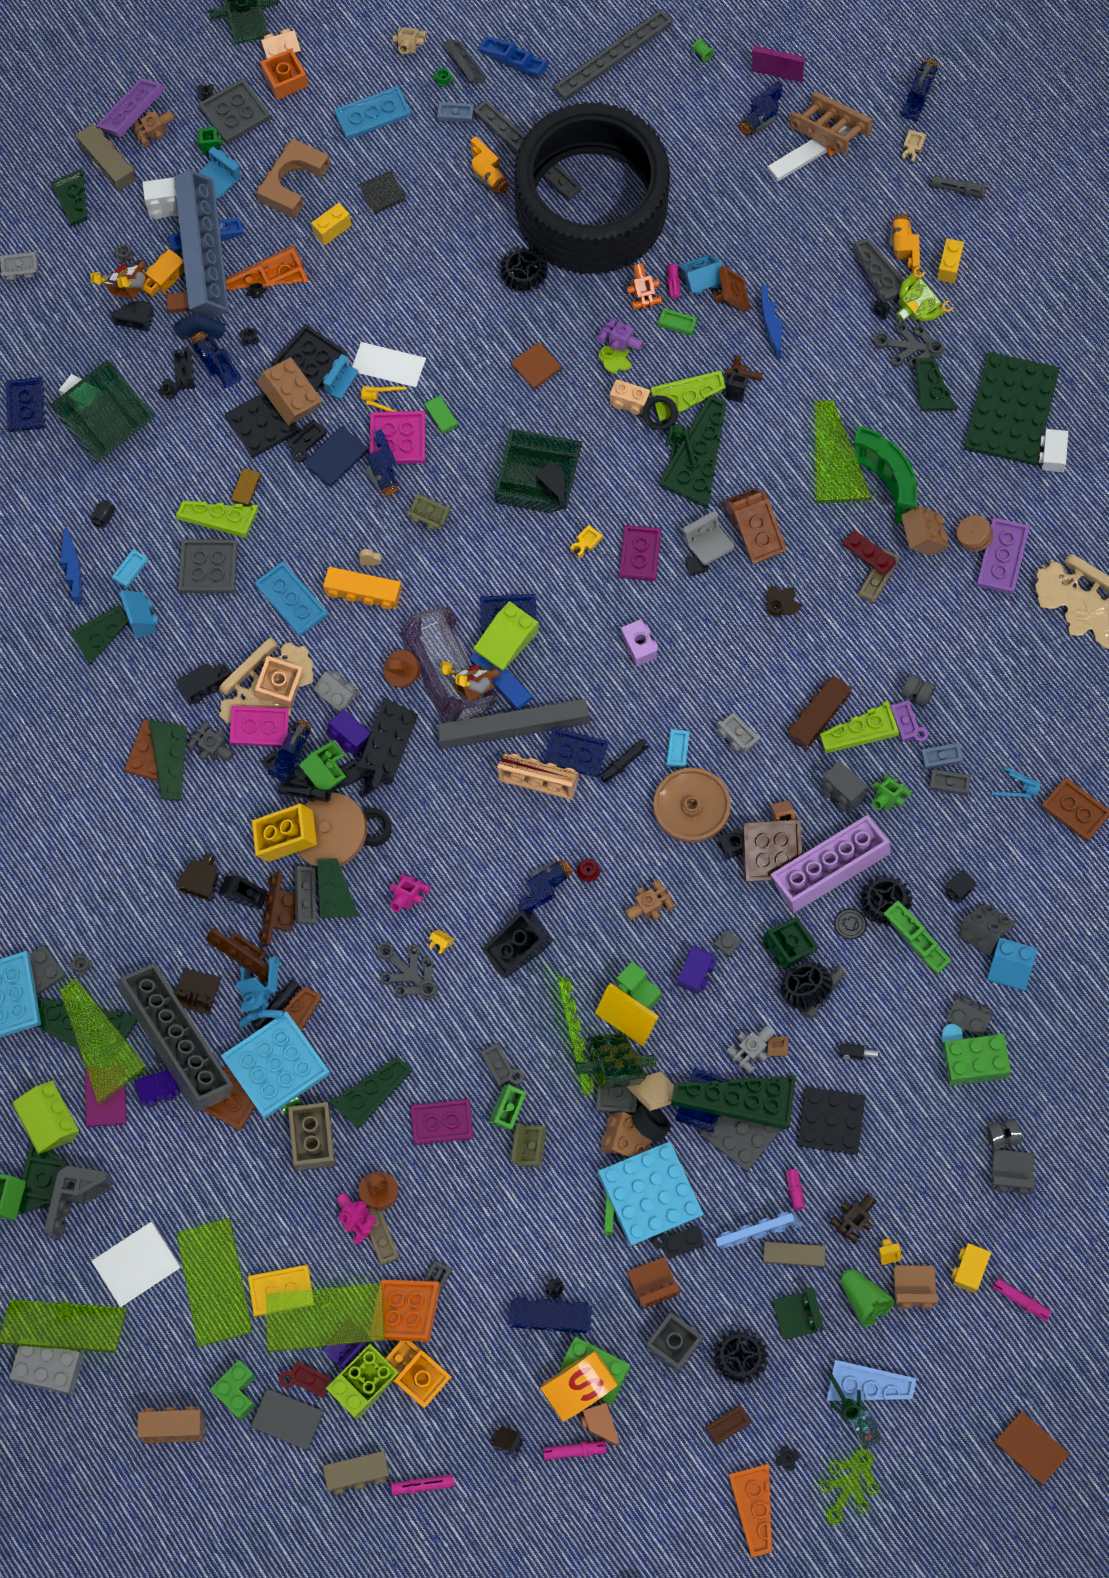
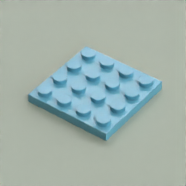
M27 951L0 959L1 1038L41 1025L30 953Z
M287 1011L282 1018L274 1019L221 1055L223 1061L264 1119L331 1074Z
M670 1141L597 1172L630 1247L704 1215Z

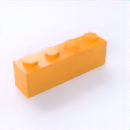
M328 567L323 589L324 593L331 598L341 597L350 602L360 601L369 606L374 604L389 610L391 608L397 609L402 585L400 581Z

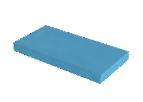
M399 86L333 109L346 140L411 117L410 109Z
M284 561L254 582V586L299 637L329 616L328 611Z

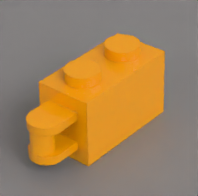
M168 249L160 255L153 265L148 267L145 273L147 281L141 289L151 297L158 291L164 294L185 273L184 260Z

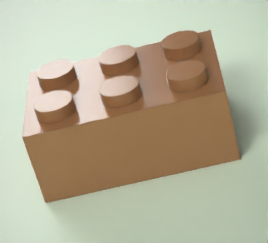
M291 357L265 370L257 380L258 385L288 426L315 412L322 403L320 396Z
M193 1406L185 1407V1410L178 1411L175 1407L164 1408V1411H156L155 1408H145L143 1412H138L137 1437L144 1444L206 1441V1416L201 1410H197V1407Z

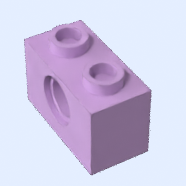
M641 619L621 627V637L636 667L656 659L657 651L659 650L656 641H652L649 636L651 632L648 625H644ZM638 640H643L645 643L637 644L636 642Z

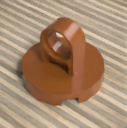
M399 650L389 655L383 670L387 682L398 688H406L411 686L415 679L419 678L421 667L419 660L414 654L409 651Z
M374 1172L361 1180L358 1195L360 1201L366 1203V1208L382 1211L389 1209L395 1204L398 1196V1185L391 1175L384 1172Z

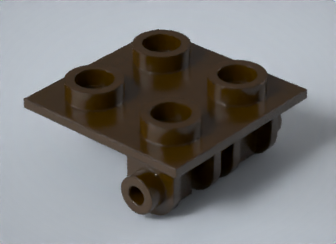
M184 968L177 990L174 989L173 992L183 1008L209 1015L221 978Z

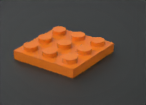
M381 1280L369 1335L371 1339L430 1342L441 1287L440 1283L434 1281Z

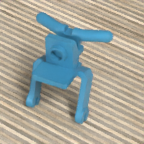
M275 956L269 958L267 987H264L257 978H250L251 971L244 969L242 965L240 966L241 981L236 983V987L244 998L241 1011H250L247 1016L239 1021L241 1028H244L258 1018H282L284 1016L282 1010H266L269 1005L270 994L275 993L277 990L280 961Z

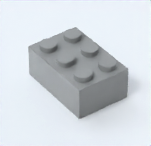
M21 1338L9 1379L14 1383L73 1396L84 1356L77 1351Z

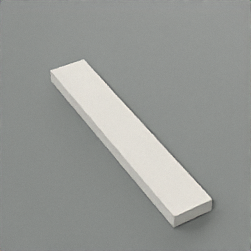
M843 126L839 130V134L844 136L851 128ZM811 139L770 164L767 170L778 182L827 152L825 144Z

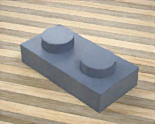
M439 102L437 120L472 123L474 104Z
M959 743L921 750L925 770L963 763Z

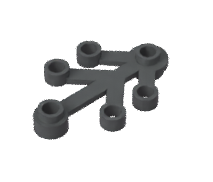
M899 323L896 326V333L901 336L903 335L907 341L889 339L888 335L883 332L877 333L874 337V345L879 349H883L886 346L906 349L900 354L892 356L891 364L894 367L901 366L902 361L915 352L925 351L918 357L910 359L909 367L915 370V365L912 362L916 358H938L943 355L945 350L943 343L939 340H932L921 325L915 327L914 335L917 338H922L926 344L919 343L907 329L905 323Z
M382 943L378 947L380 958L391 961L404 973H383L380 977L383 985L388 986L392 982L412 981L417 985L415 987L396 986L394 990L396 997L404 998L406 995H420L425 1000H431L436 997L438 987L432 981L434 963L431 958L427 957L422 960L424 980L418 976V956L420 954L418 946L411 945L408 948L410 968L394 954L393 946L390 943ZM416 949L417 953L411 954L410 951ZM389 950L390 953L388 955H384L383 951ZM429 961L431 962V965L429 967H426L424 965L425 962ZM389 976L390 980L385 982L383 978ZM426 988L432 989L430 993H425ZM403 989L404 993L398 994L397 991Z

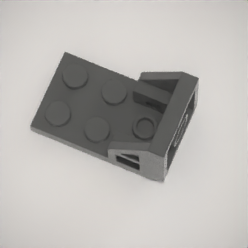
M66 1166L58 1172L44 1232L51 1240L60 1241V1236L64 1235L66 1227L64 1219L70 1211V1204L68 1202L86 1204L111 1190L114 1181L109 1174L104 1171Z

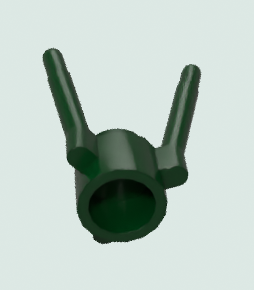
M673 424L669 427L665 447L669 446L672 439L670 462L675 456L676 443H681L684 438L686 439L691 459H695L689 438V430H685V426L682 424Z
M830 1373L829 1377L842 1400L841 1409L833 1403L831 1407L842 1416L843 1420L856 1419L860 1411L863 1410L861 1391L857 1390V1403L853 1399H846L833 1374Z

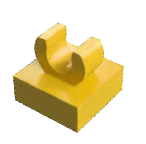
M438 929L431 933L429 939L432 942L429 947L433 949L438 944L440 946L438 953L441 954L446 948L452 946L455 939Z
M890 1238L882 1240L883 1245L879 1248L881 1265L901 1261L899 1243L892 1244Z

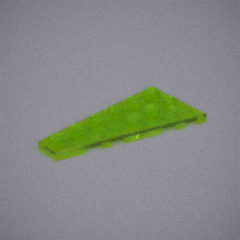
M834 400L815 401L816 502L872 501V496L843 427Z
M566 976L556 977L557 984L560 985V997L564 1005V1014L570 1040L573 1044V1054L577 1063L582 1093L584 1096L592 1094L591 1089H594L592 1077L588 1078L587 1070L590 1069L588 1058L583 1057L582 1050H586L584 1039H580L578 1031L581 1030L580 1020L578 1018L575 1019L574 1011H577L575 999L570 997V992L573 991L571 980H567Z

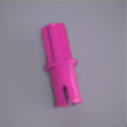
M671 264L667 266V285L669 286L670 297L676 299L680 297L681 279L678 274V266Z
M790 1169L786 1172L789 1185L788 1193L791 1195L793 1210H801L806 1208L802 1194L804 1188L801 1187L798 1170Z

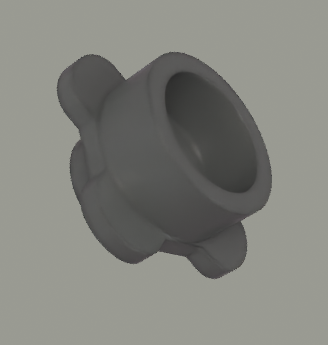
M121 244L115 248L114 252L117 254V262L122 263L134 258L130 245Z
M80 953L69 966L71 970L77 971L79 976H84L88 968L93 966V962Z

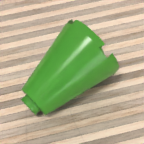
M848 1269L842 1273L840 1284L859 1322L864 1327L875 1324L877 1322L875 1318L879 1315L884 1317L894 1305V1299L891 1295L855 1269Z

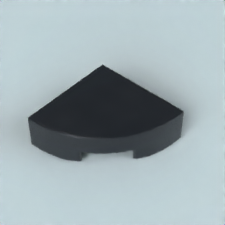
M685 557L690 576L708 571V566L703 565L698 558Z

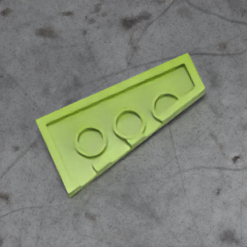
M716 371L651 387L650 391L652 397L660 395L672 399L677 406L679 414L708 399L710 395L714 396L724 391L726 386L722 372ZM664 402L654 404L659 424L668 420L671 416L670 407Z
M182 501L176 518L177 520L246 538L257 515L259 506L252 505V507L243 506V504L230 506L224 505V503L213 505L207 504V502Z
M886 701L876 709L872 708L859 717L851 718V721L845 724L841 723L821 733L820 740L826 754L899 736V730L889 701Z

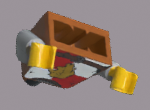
M138 259L134 265L122 264L112 275H103L101 277V273L94 272L90 274L91 282L97 285L103 283L113 296L134 299L147 281V276L143 272L146 264Z
M443 661L441 664L442 673L445 675L452 674L451 677L456 691L468 701L493 689L492 680L500 676L495 666L486 670L481 665H476L462 671L457 668L453 670L452 663Z

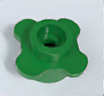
M445 68L439 69L433 75V79L438 82L439 87H444L445 84L454 80V77Z

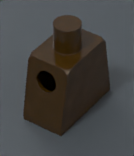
M205 853L202 862L192 859L176 883L178 890L213 903L220 874L218 868L213 866L216 857Z

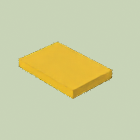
M612 983L607 986L595 1011V1014L641 1046L646 1044L659 1018L657 1014Z
M308 1264L248 1276L254 1317L315 1305Z

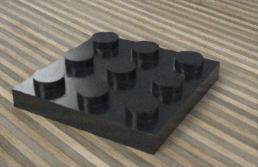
M305 324L272 361V366L291 357L317 392L323 385L325 375L329 374L332 370L334 361L339 359L341 354L348 356V352Z
M265 393L225 413L226 419L251 459L299 433L295 423L287 425Z
M806 1087L798 1147L858 1155L866 1095Z

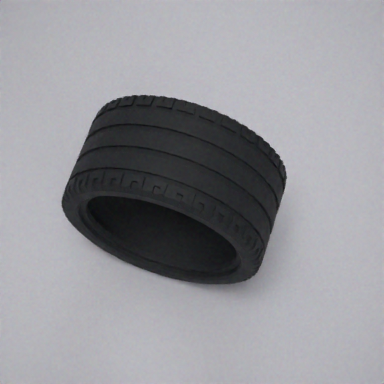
M575 103L572 106L570 104L565 108L561 107L558 111L554 110L552 114L548 113L545 118H541L538 123H535L534 128H531L529 133L525 135L518 149L514 167L515 212L521 233L534 251L538 250V254H543L547 262L550 261L552 265H557L560 269L565 268L566 271L571 270L573 273L581 272V274L589 273L592 275L593 273H608L611 270L614 272L616 269H623L625 265L629 266L632 262H636L637 258L643 257V254L649 251V247L652 248L661 234L667 216L670 168L663 142L656 135V131L649 124L645 123L644 119H640L637 114L634 115L630 110L626 111L625 108H618L617 105L612 106L610 103ZM597 153L617 158L630 166L643 181L647 192L639 205L626 216L605 224L586 225L566 220L554 213L543 202L536 188L544 174L558 162L578 154Z

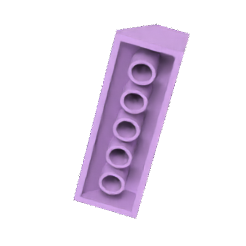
M866 815L770 875L782 899L791 911L795 913L891 854L890 842L871 818Z

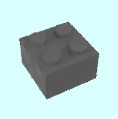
M839 761L823 775L821 789L828 799L831 798L836 802V806L840 811H845L849 815L865 800L868 786Z
M670 1312L647 1342L646 1349L679 1374L702 1344L704 1337Z

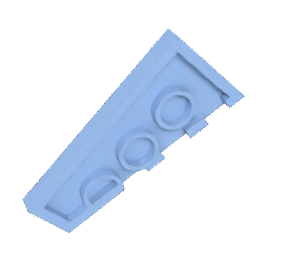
M783 1212L777 1215L778 1218L772 1220L770 1218L758 1221L759 1224L754 1226L744 1225L739 1228L740 1231L721 1233V1237L716 1238V1243L719 1248L725 1249L749 1241V1237L760 1239L768 1235L767 1232H777L778 1234L785 1232L788 1226L794 1225L795 1228H799L802 1225L800 1219L793 1213Z

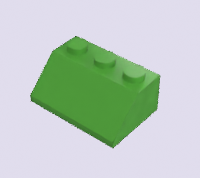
M575 1337L564 1358L559 1373L565 1367L595 1350L618 1383L617 1387L600 1398V1400L613 1405L631 1369L630 1364Z

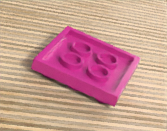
M425 411L370 412V463H425Z

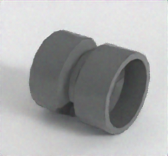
M911 674L904 685L901 696L909 700L914 698L915 703L926 707L936 685L928 681L922 682V678Z
M1015 1118L1004 1120L1002 1124L998 1122L987 1124V1135L993 1150L1004 1148L1005 1144L1009 1146L1021 1144V1134ZM1005 1129H1006V1133H1007L1008 1138H1005V1134H1004V1130H1005Z

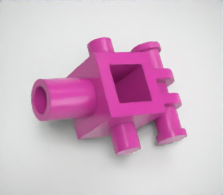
M402 873L399 878L400 883L398 885L392 883L389 890L394 892L390 908L395 912H399L403 907L410 910L415 903L421 904L424 897L419 895L420 891L427 895L431 886L423 884L422 880L415 881V877H408Z
M343 1193L336 1199L343 1209L338 1218L346 1231H355L356 1235L353 1237V1242L359 1245L372 1231V1225L376 1223V1219L366 1208L365 1202H352L348 1195Z

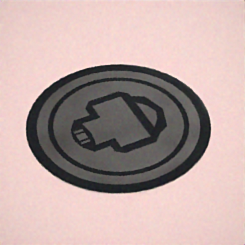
M847 908L836 915L834 928L842 938L854 940L865 933L867 920L859 910Z

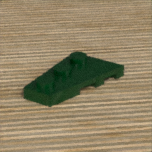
M916 358L914 363L920 411H956L958 408L956 402H953L950 396L951 392L942 379L943 376L935 359Z
M120 605L71 632V636L89 665L96 660L124 629L129 620Z

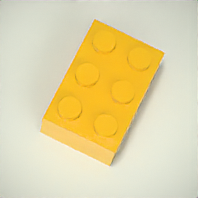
M301 803L252 820L255 855L267 862L317 846L313 810Z

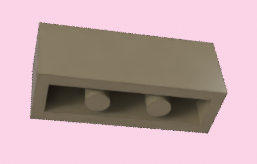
M384 1451L323 1466L328 1492L334 1495L344 1494L346 1489L350 1488L361 1490L366 1488V1484L370 1483L381 1485L386 1483V1479H390Z

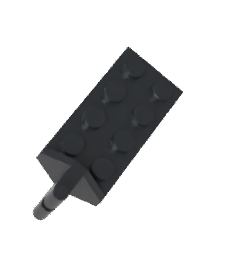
M384 698L381 702L356 767L365 777L361 791H359L361 798L377 789L380 785L379 783L386 785L393 783L418 717L417 713L387 698Z

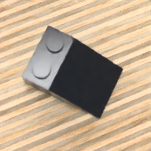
M521 910L482 948V951L500 974L507 978L541 954L554 939L532 911Z

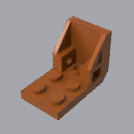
M754 488L721 501L734 527L740 531L751 564L787 551L765 491Z

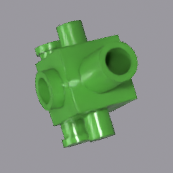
M886 774L882 779V784L876 781L872 787L877 790L872 806L876 810H880L883 807L890 810L895 804L902 807L905 800L901 798V795L903 794L908 799L913 791L906 788L904 783L899 784L897 778L893 779Z

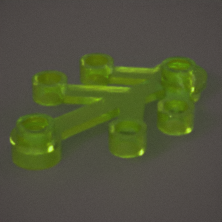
M860 1449L854 1454L853 1459L830 1463L829 1471L833 1475L839 1474L841 1470L855 1468L851 1475L831 1481L823 1480L819 1485L822 1493H829L832 1489L845 1486L835 1507L830 1508L826 1513V1520L829 1524L838 1525L843 1519L842 1510L852 1490L857 1501V1511L861 1514L869 1511L870 1506L865 1501L859 1477L863 1471L867 1482L866 1491L869 1495H876L878 1493L879 1485L874 1481L871 1472L874 1457L870 1451ZM865 1456L867 1462L861 1463L859 1458ZM832 1465H838L839 1470L834 1472L831 1469ZM828 1483L830 1488L823 1490L822 1484ZM875 1485L877 1490L871 1492L869 1486ZM862 1503L866 1504L867 1510H860L859 1505ZM837 1512L839 1518L833 1519L831 1513Z

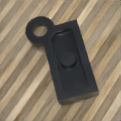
M312 420L287 442L288 446L293 450L292 456L296 462L305 461L307 451L327 434L326 430L315 420ZM297 453H303L302 457H297L296 455Z
M698 1225L668 1237L666 1234L661 1233L652 1238L654 1247L663 1249L667 1260L705 1246ZM662 1237L664 1239V1242L662 1244H658L656 1242V1239Z

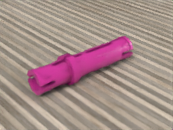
M1000 1277L993 1287L994 1290L1025 1308L1027 1313H1033L1044 1320V1322L1048 1320L1052 1313V1310L1038 1303L1036 1298H1030L1003 1281Z
M605 1440L589 1443L582 1441L580 1444L543 1447L545 1461L578 1456L588 1458V1455L607 1454Z
M453 1474L416 1480L409 1478V1481L391 1482L392 1496L407 1493L415 1495V1492L455 1487Z

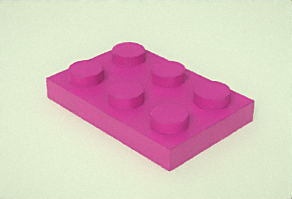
M232 706L230 744L287 747L289 708Z

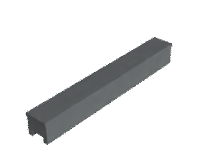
M586 699L437 725L440 748L446 749L591 724Z

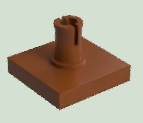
M726 266L720 268L722 290L714 293L715 301L721 303L725 300L743 312L750 310L745 278Z

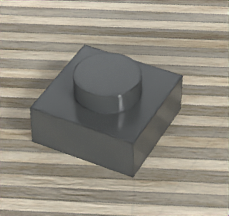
M726 929L714 943V947L727 957H730L742 941Z

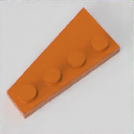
M769 1464L729 1474L751 1558L772 1553Z

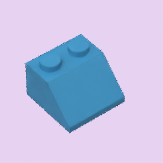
M712 254L678 265L687 289L694 294L702 293L704 289L709 287L717 288L721 286L719 269L722 268V264Z
M120 591L119 593L136 639L157 632L155 625L159 623L156 615L151 614L150 609L153 606L150 598L146 599L144 592Z
M999 938L987 981L1025 991L1038 948Z

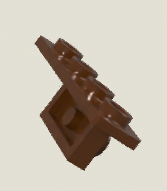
M283 871L273 873L268 880V886H270L269 893L265 898L266 910L262 915L263 927L258 937L260 941L259 947L261 948L270 945L273 928L284 932H290L292 929L295 894L280 889Z
M214 928L211 929L205 938L211 946L216 947L225 953L227 957L242 965L244 969L251 971L260 980L268 983L269 966L261 962L266 955L264 951L235 931L228 939Z

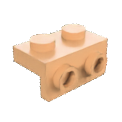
M290 28L280 31V35L274 36L273 33L263 36L264 39L261 40L266 58L291 48L294 53L301 51L295 30L290 31Z
M616 380L610 393V405L616 409L628 410L635 415H642L650 390Z

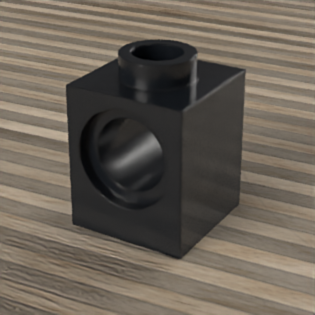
M741 829L719 837L718 844L726 860L743 854ZM737 841L740 845L734 847L730 842Z
M961 870L946 884V895L950 900H955L959 904L975 889L977 882L966 871Z

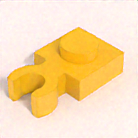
M588 525L576 537L578 543L572 544L570 551L574 552L575 549H579L580 552L577 555L578 558H581L585 553L584 550L587 548L591 551L603 539V535Z

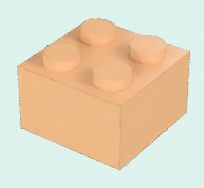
M267 656L255 687V697L292 708L304 675L303 667Z

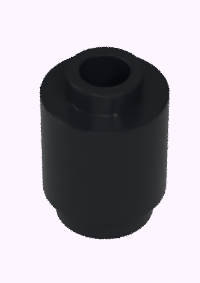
M107 500L100 502L90 517L91 523L97 528H105L115 513L116 507L114 504Z

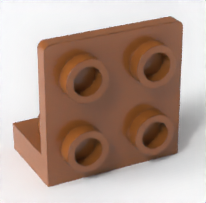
M665 1257L628 1271V1276L642 1310L680 1295V1289L674 1281Z

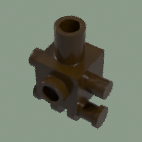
M868 1193L859 1204L855 1200L851 1205L844 1201L840 1206L844 1211L841 1215L843 1221H839L834 1215L829 1224L836 1228V1232H842L843 1238H848L852 1241V1244H855L860 1239V1236H857L852 1231L855 1229L859 1232L862 1227L867 1231L871 1229L873 1225L868 1221L871 1218L868 1211L877 1200Z

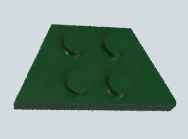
M32 1142L30 1143L22 1180L26 1181L17 1215L50 1206L57 1174L67 1166L64 1160L50 1150L38 1154Z

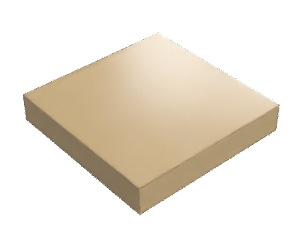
M661 1071L628 1082L627 1088L649 1111L671 1104L674 1085Z

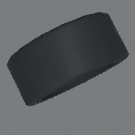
M657 395L651 397L645 403L642 415L645 423L652 429L666 430L675 424L678 418V409L672 399ZM658 402L666 403L671 410L669 420L663 424L653 422L650 417L651 407Z
M377 808L364 810L366 820L379 818L384 823L383 833L377 837L366 836L364 845L369 847L383 845L392 833V826L388 815Z
M642 1104L632 1115V1121L637 1130L652 1141L658 1142L662 1140L670 1131V1122L659 1109L649 1111Z

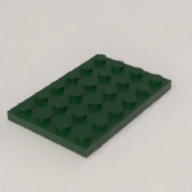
M988 351L964 450L1036 466L1041 449V435L1044 436L1060 367Z

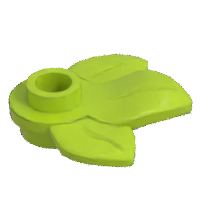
M604 346L599 351L598 357L603 361L604 368L610 373L616 374L618 370L626 371L632 368V364L626 358L629 353L628 349L622 352L620 350H613L610 346Z

